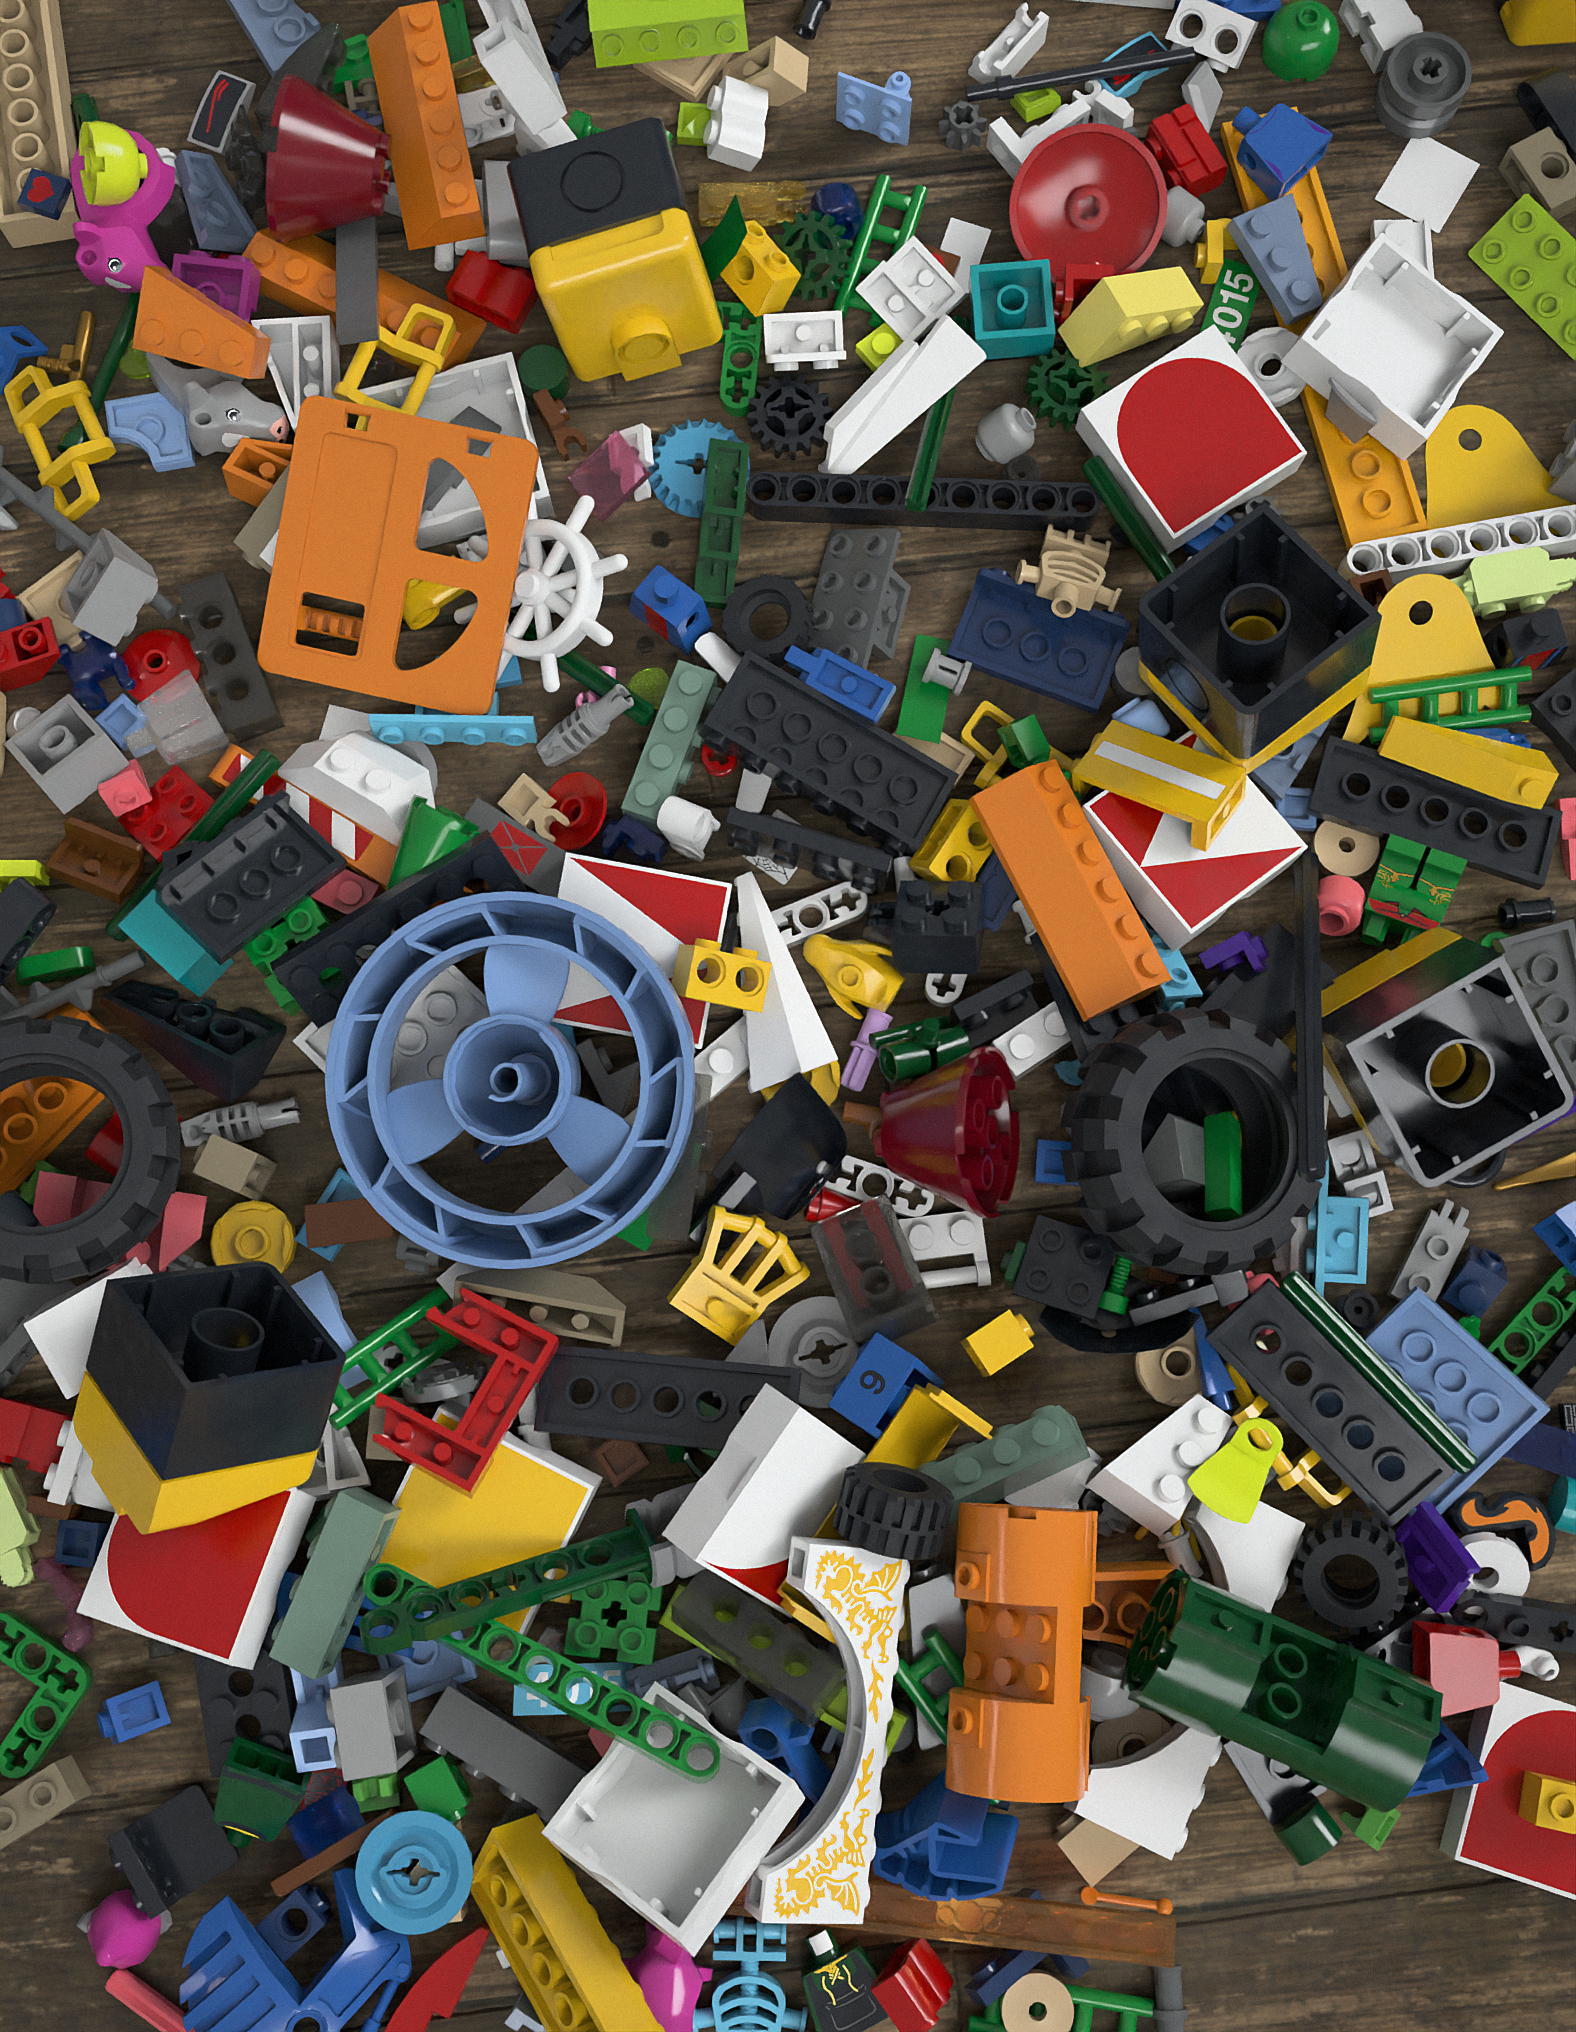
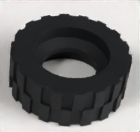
M762 574L757 578L752 577L746 580V583L742 586L739 585L734 590V594L728 597L726 609L722 613V618L724 619V624H722L723 632L727 635L726 639L741 657L744 656L748 649L780 668L788 663L784 658L792 645L803 651H806L808 648L807 645L814 636L813 627L816 626L815 617L812 614L814 611L801 589L789 578L786 580L777 574L774 576ZM777 604L782 606L787 613L788 620L784 631L773 639L763 640L753 635L750 628L752 615L763 605Z

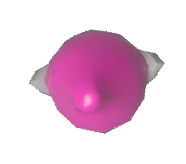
M125 1889L112 1893L98 1907L83 1914L76 1926L84 1933H87L92 1952L96 1955V1962L99 1966H113L123 1969L143 1962L156 1947L160 1935L166 1932L173 1923L171 1913L168 1910L150 1920L147 1912H141L135 1905L131 1896V1890Z

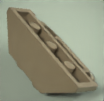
M535 1267L519 1269L487 1268L456 1277L452 1309L464 1301L459 1294V1290L464 1287L559 1337V1345L616 1350L621 1346L626 1306L593 1278Z

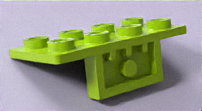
M1524 194L1468 252V255L1576 361V240L1529 194Z

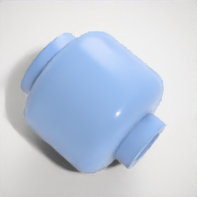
M1136 697L1111 714L1116 721L1165 738L1170 732L1169 723L1155 702L1150 699L1141 701L1139 697Z

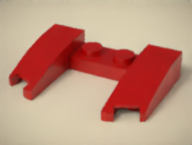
M463 1287L459 1290V1294L464 1300L462 1303L444 1315L439 1312L436 1306L428 1310L425 1318L431 1323L495 1360L458 1426L453 1432L379 1392L376 1396L375 1407L386 1409L384 1435L373 1434L372 1440L413 1467L472 1499L494 1461L493 1456L535 1383L538 1384L559 1347V1337Z

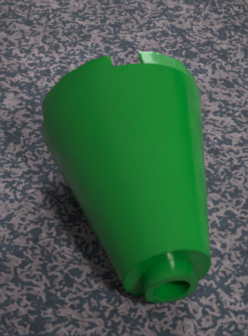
M414 794L408 805L385 892L483 831H477L479 829L477 825L441 805L436 806L435 809L426 804L427 798Z

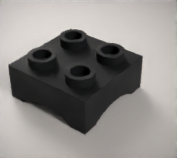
M1575 667L1529 705L1531 708L1529 722L1551 739L1563 755L1566 763L1576 773Z

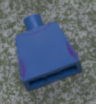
M1285 104L1275 105L1263 118L1250 107L1245 106L1232 123V126L1244 136L1236 156L1237 161L1271 202L1284 197L1324 157L1333 136L1331 132Z

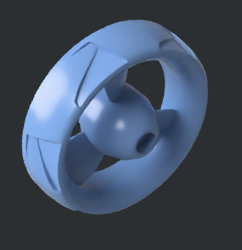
M491 892L459 898L439 905L415 917L395 931L375 950L350 984L338 1009L326 1055L325 1091L331 1130L345 1167L362 1195L390 1225L416 1244L457 1262L486 1268L519 1269L557 1263L601 1245L628 1227L645 1212L671 1178L685 1150L693 1123L695 1108L694 1037L686 1011L678 994L660 965L642 945L603 916L563 899L530 892ZM486 951L484 990L490 1017L474 1023L456 1039L448 1053L443 1078L414 1082L391 1091V1065L395 1043L401 1025L417 997L435 977L451 965L468 956ZM570 960L587 970L602 983L614 997L631 1028L637 1046L641 1077L640 1098L633 1126L608 1108L579 1097L581 1070L577 1055L563 1033L550 1024L565 992ZM464 1129L484 1142L502 1146L527 1144L547 1137L565 1164L590 1187L575 1198L548 1210L530 1213L499 1212L473 1205L454 1196L433 1180L418 1162L441 1150Z

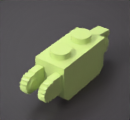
M1536 546L1475 557L1461 576L1450 580L1461 589L1467 598L1474 617L1481 616L1483 620L1498 618L1510 610L1520 609L1522 613H1529L1543 608L1553 594H1557L1560 591L1564 592V590L1567 591L1573 585L1572 583L1576 581V560L1573 557L1572 559L1568 557L1566 560L1562 558L1550 561L1548 552Z
M0 1464V1580H3V1584H7V1587H16L30 1584L31 1581L35 1580L34 1577L37 1576V1565H34L35 1560L28 1546L38 1541L41 1528L35 1514L28 1513L26 1510L28 1498L15 1469Z

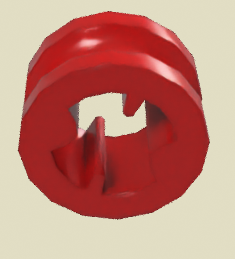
M705 744L702 748L701 757L703 767L707 773L720 778L730 775L737 767L738 759L732 755L726 756L727 763L721 766L718 761L710 762L708 758H713L714 750Z

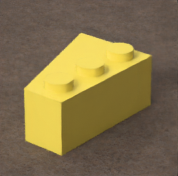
M1181 266L1104 277L1059 327L1058 332L1074 358L1079 359V366L1083 368L1168 334L1182 332L1193 323V316L1204 303Z

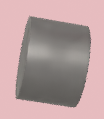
M1132 647L1120 655L1111 676L1113 693L1120 701L1126 704L1136 697L1143 701L1147 699L1153 700L1157 695L1139 675L1138 647Z

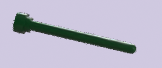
M140 292L130 294L90 389L91 396L89 400L96 416L99 414L136 325ZM80 417L75 427H70L68 432L62 434L57 446L60 453L63 454L72 446L90 441Z

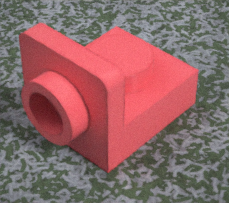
M135 758L128 761L130 764L110 780L97 786L99 795L115 817L153 800L143 770Z

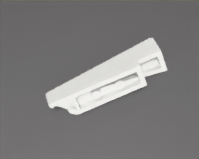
M946 314L938 320L920 346L907 337L825 424L823 438L828 442L826 459L822 464L818 465V471L828 474H852L986 359L985 352Z

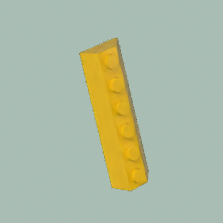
M537 1813L493 1828L473 1865L474 1875L470 1892L546 2032H666L663 2026L657 2023L644 2000L642 1989L633 1981L622 1962L617 1946L610 1941L600 1924L595 1908L588 1903L581 1891L574 1871L567 1866L560 1852L542 1834L545 1826Z

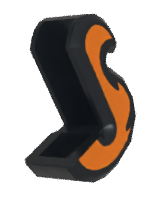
M1467 1490L1443 1512L1445 1522L1456 1533L1468 1535L1479 1532L1514 1529L1515 1543L1524 1554L1528 1562L1529 1571L1531 1572L1545 1567L1554 1553L1556 1544L1555 1527L1547 1507L1533 1495L1517 1491H1502L1492 1494L1483 1502V1493Z

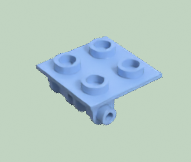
M839 72L837 75L836 121L842 122L850 129H861L877 135L885 142H896L907 146L912 98L909 95L911 88L910 78L904 72H895L889 77L885 88Z

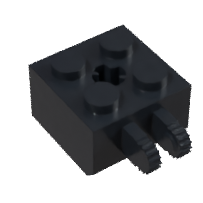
M901 880L897 902H873V904H869V907H867L865 915L867 920L863 924L862 929L863 938H866V941L868 940L870 943L891 944L893 966L902 973L978 975L985 927L983 882Z

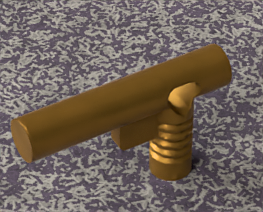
M82 311L80 313L75 345H62L60 358L58 359L39 356L37 367L44 369L46 373L68 375V383L76 380L85 381L96 315L88 311ZM80 366L79 371H73V368Z

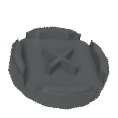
M475 1360L473 1362L474 1368H466L465 1362L460 1363V1361L423 1369L415 1375V1382H411V1378L408 1377L402 1381L403 1398L408 1403L434 1402L479 1389L488 1374L487 1364L480 1360Z

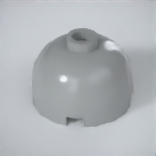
M1082 1638L1080 1694L1091 1696L1090 1719L1104 1722L1108 1719H1117L1133 1713L1140 1705L1128 1700L1130 1693L1123 1690L1124 1670L1130 1648L1101 1640L1097 1642L1099 1647L1084 1645L1085 1639Z

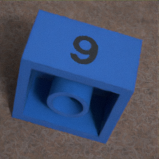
M876 1332L872 1339L864 1343L860 1348L856 1358L857 1361L848 1375L836 1384L832 1393L833 1398L828 1406L878 1441L915 1384L924 1389L928 1383L940 1388L944 1381L917 1357Z

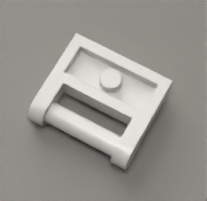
M968 1211L897 1220L901 1259L914 1287L906 1291L907 1296L920 1294L921 1289L977 1283L978 1287L991 1285L982 1218ZM973 1254L974 1266L917 1273L916 1261Z

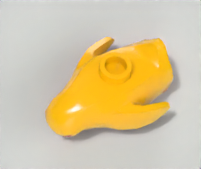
M815 933L808 937L803 946V956L821 976L837 1005L859 1020L863 1016L853 1005L852 1001L885 1013L906 979L879 956V954L893 957L892 948L886 944H880L879 942L870 943L868 940L859 939L841 941L832 939L825 934Z

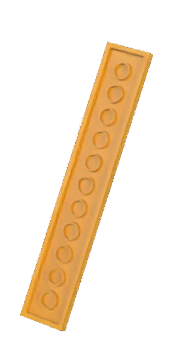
M1292 107V108H1291V109L1295 110L1296 112H1298L1297 107ZM1233 121L1222 123L1220 135L1244 213H1247L1271 201L1238 163L1236 156L1244 136L1232 126ZM1314 166L1286 195L1293 193L1324 305L1346 276L1348 269L1318 173ZM1272 303L1279 327L1287 329L1298 336L1302 334L1318 313L1317 311L1286 326ZM1307 384L1300 393V397L1347 551L1360 542L1427 531L1428 525L1407 459L1402 461L1369 433H1366L1354 444L1325 416L1328 400Z

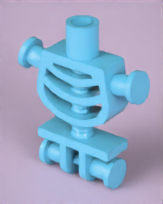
M737 1914V1919H720L714 1928V1943H719V1938L736 1939V1945H714L713 1960L741 1961V1971H735L717 1982L713 1989L712 2007L696 2009L695 2005L692 2019L693 2032H699L701 2028L715 2026L716 2032H781V2027L804 2032L808 2007H802V2011L785 2008L786 1993L781 1981L766 1972L758 1971V1961H786V1946H763L764 1939H781V1944H786V1923H761L757 1920V1924H744V1914ZM744 1935H757L756 1946L744 1945ZM741 1984V1991L720 1999L725 1990L734 1985ZM758 1985H763L772 1990L777 1999L759 1992ZM740 2005L741 2009L722 2016L723 2012ZM758 2006H760L765 2009H768L774 2014H776V2016L769 2014L763 2010H757Z

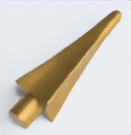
M1576 1150L1533 1170L1495 1182L1493 1189L1499 1192L1533 1183L1575 1178Z

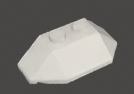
M361 729L302 744L278 769L280 777L396 847L398 846L409 802L414 794L427 798L426 804L435 809L429 770Z

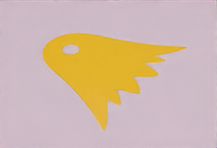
M1463 405L1452 408L1446 412L1427 439L1425 462L1427 476L1426 522L1428 530L1574 505V503L1547 492L1553 478L1548 475V472L1535 457L1514 426L1501 414L1492 409L1478 405ZM1466 429L1477 431L1482 438L1481 446L1474 451L1465 450L1459 444V435ZM1548 527L1550 533L1560 536L1556 529ZM1509 534L1512 541L1522 544L1518 536ZM1472 541L1479 551H1484L1478 542ZM1431 548L1435 556L1444 558V554L1440 549Z
M1417 574L1395 585L1384 597L1377 610L1382 615L1372 664L1370 665L1366 690L1356 698L1350 720L1342 738L1343 740L1359 744L1368 735L1370 727L1382 726V703H1369V688L1496 670L1480 635L1469 602L1461 589L1451 580L1436 574ZM1418 601L1429 602L1433 609L1431 619L1423 625H1416L1409 618L1411 607ZM1500 685L1478 689V711H1484V705L1491 709L1500 708ZM1461 691L1439 694V717L1460 714ZM1422 697L1399 700V717L1416 721L1422 720Z

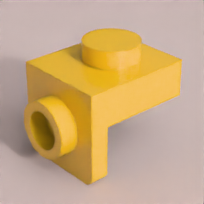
M1231 219L1207 220L1200 243H1196L1194 267L1200 268V284H1216L1223 265V250L1239 249L1226 228Z

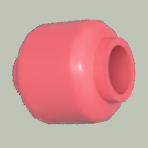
M1332 875L1321 879L1317 895L1319 899L1320 932L1331 936H1344L1353 932L1360 924L1365 907L1366 896L1364 889L1355 880L1342 875Z

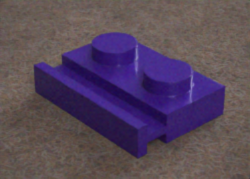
M1420 1502L1416 1506V1512L1413 1515H1408L1395 1532V1541H1401L1405 1548V1558L1408 1560V1577L1435 1613H1447L1471 1583L1469 1578L1473 1573H1478L1481 1567L1432 1503Z

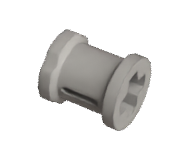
M934 648L921 681L924 683L932 681L952 689L953 695L959 697L972 663L969 661L960 663L941 655V650Z

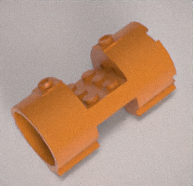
M959 1503L954 1596L955 1598L968 1599V1609L965 1615L967 1626L966 1655L963 1661L965 1677L964 1686L954 1687L949 1690L946 1788L975 1797L1031 1803L1077 1801L1084 1798V1791H1088L1091 1696L1080 1694L1083 1607L1091 1606V1603L1095 1602L1098 1511L1010 1504Z

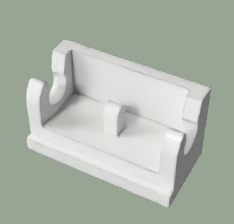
M1023 3L1016 10L1015 18L985 51H979L973 58L968 74L981 84L993 82L997 76L1011 74L1012 78H1014L1045 43L1049 16L1040 11L1034 21H1032L1027 15L1028 4Z

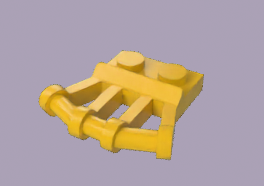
M713 1205L708 1215L707 1230L700 1254L691 1260V1266L667 1296V1299L671 1305L735 1347L766 1307L806 1280L810 1275V1270L804 1262L798 1261L787 1243L788 1237L779 1231L774 1233L765 1227V1221L756 1215L747 1217L728 1213L725 1207ZM722 1229L740 1232L741 1234L718 1265L713 1263ZM756 1241L764 1246V1249L743 1278L738 1280L731 1273ZM778 1259L785 1270L784 1274L758 1292L754 1291L755 1287Z

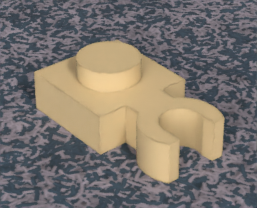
M525 773L517 779L497 803L518 823L530 830L535 827L537 834L551 843H554L556 840L549 832L551 823L559 821L566 827L570 824L569 819L564 814L551 808L556 800Z

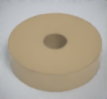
M1326 820L1315 831L1311 841V852L1318 855V868L1328 876L1342 875L1351 879L1360 877L1373 866L1380 849L1378 837ZM1339 842H1348L1351 846V852H1343L1339 847Z
M1031 1969L1001 1995L1000 2012L1007 2032L1070 2031L1074 2019L1072 1998L1064 1983L1054 1974L1041 1969ZM1035 2002H1041L1045 2005L1043 2014L1037 2017L1030 2015V2006Z

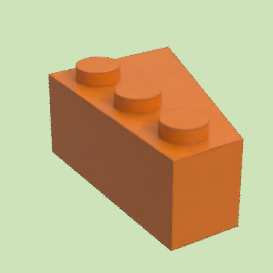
M145 265L132 348L247 379H265L271 344L269 336L231 311L225 310L196 288L190 287L173 276V273L164 267Z
M242 438L222 467L229 494L258 507L291 462L293 445Z

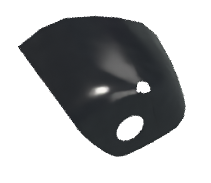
M798 1072L781 1086L754 1117L724 1155L712 1175L720 1179L736 1161L757 1181L756 1184L763 1195L764 1210L779 1219L787 1221L812 1202L846 1156L848 1146L846 1132L827 1103L805 1077ZM821 1161H825L826 1167L820 1173H818L817 1169L816 1173L818 1164ZM823 1178L816 1191L809 1197L814 1187Z
M1111 1265V1268H1110V1272H1109L1107 1281H1111V1280H1110V1277H1112V1276H1111V1273H1114L1112 1270L1115 1269V1268H1114L1112 1265ZM1129 1274V1276H1126L1128 1279L1125 1280L1127 1283L1123 1290L1125 1296L1130 1299V1297L1135 1296L1136 1291L1149 1285ZM1046 1306L1040 1315L1039 1322L1057 1341L1077 1351L1101 1354H1133L1168 1347L1184 1337L1201 1315L1185 1310L1135 1327L1129 1312V1306L1126 1316L1098 1308L1094 1320L1082 1317L1081 1321L1065 1316L1066 1311ZM1103 1330H1115L1116 1335L1105 1337L1101 1332Z

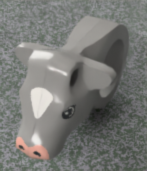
M146 352L153 384L161 395L186 418L189 438L195 450L202 456H207L216 451L232 453L242 438L286 443L289 423L284 409L279 405L262 401L241 384L244 379L243 377L205 367L200 369H184L174 366L171 363V358Z

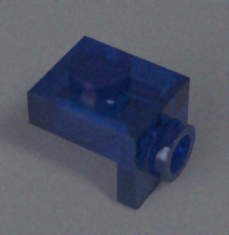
M341 1785L289 1818L286 1826L304 1858L310 1860L329 1846L354 1833L366 1823L360 1815L357 1801L347 1792L345 1786Z

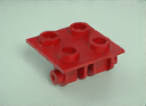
M176 764L149 789L153 798L152 801L124 813L117 819L160 863L163 861L162 853L174 849L215 802Z

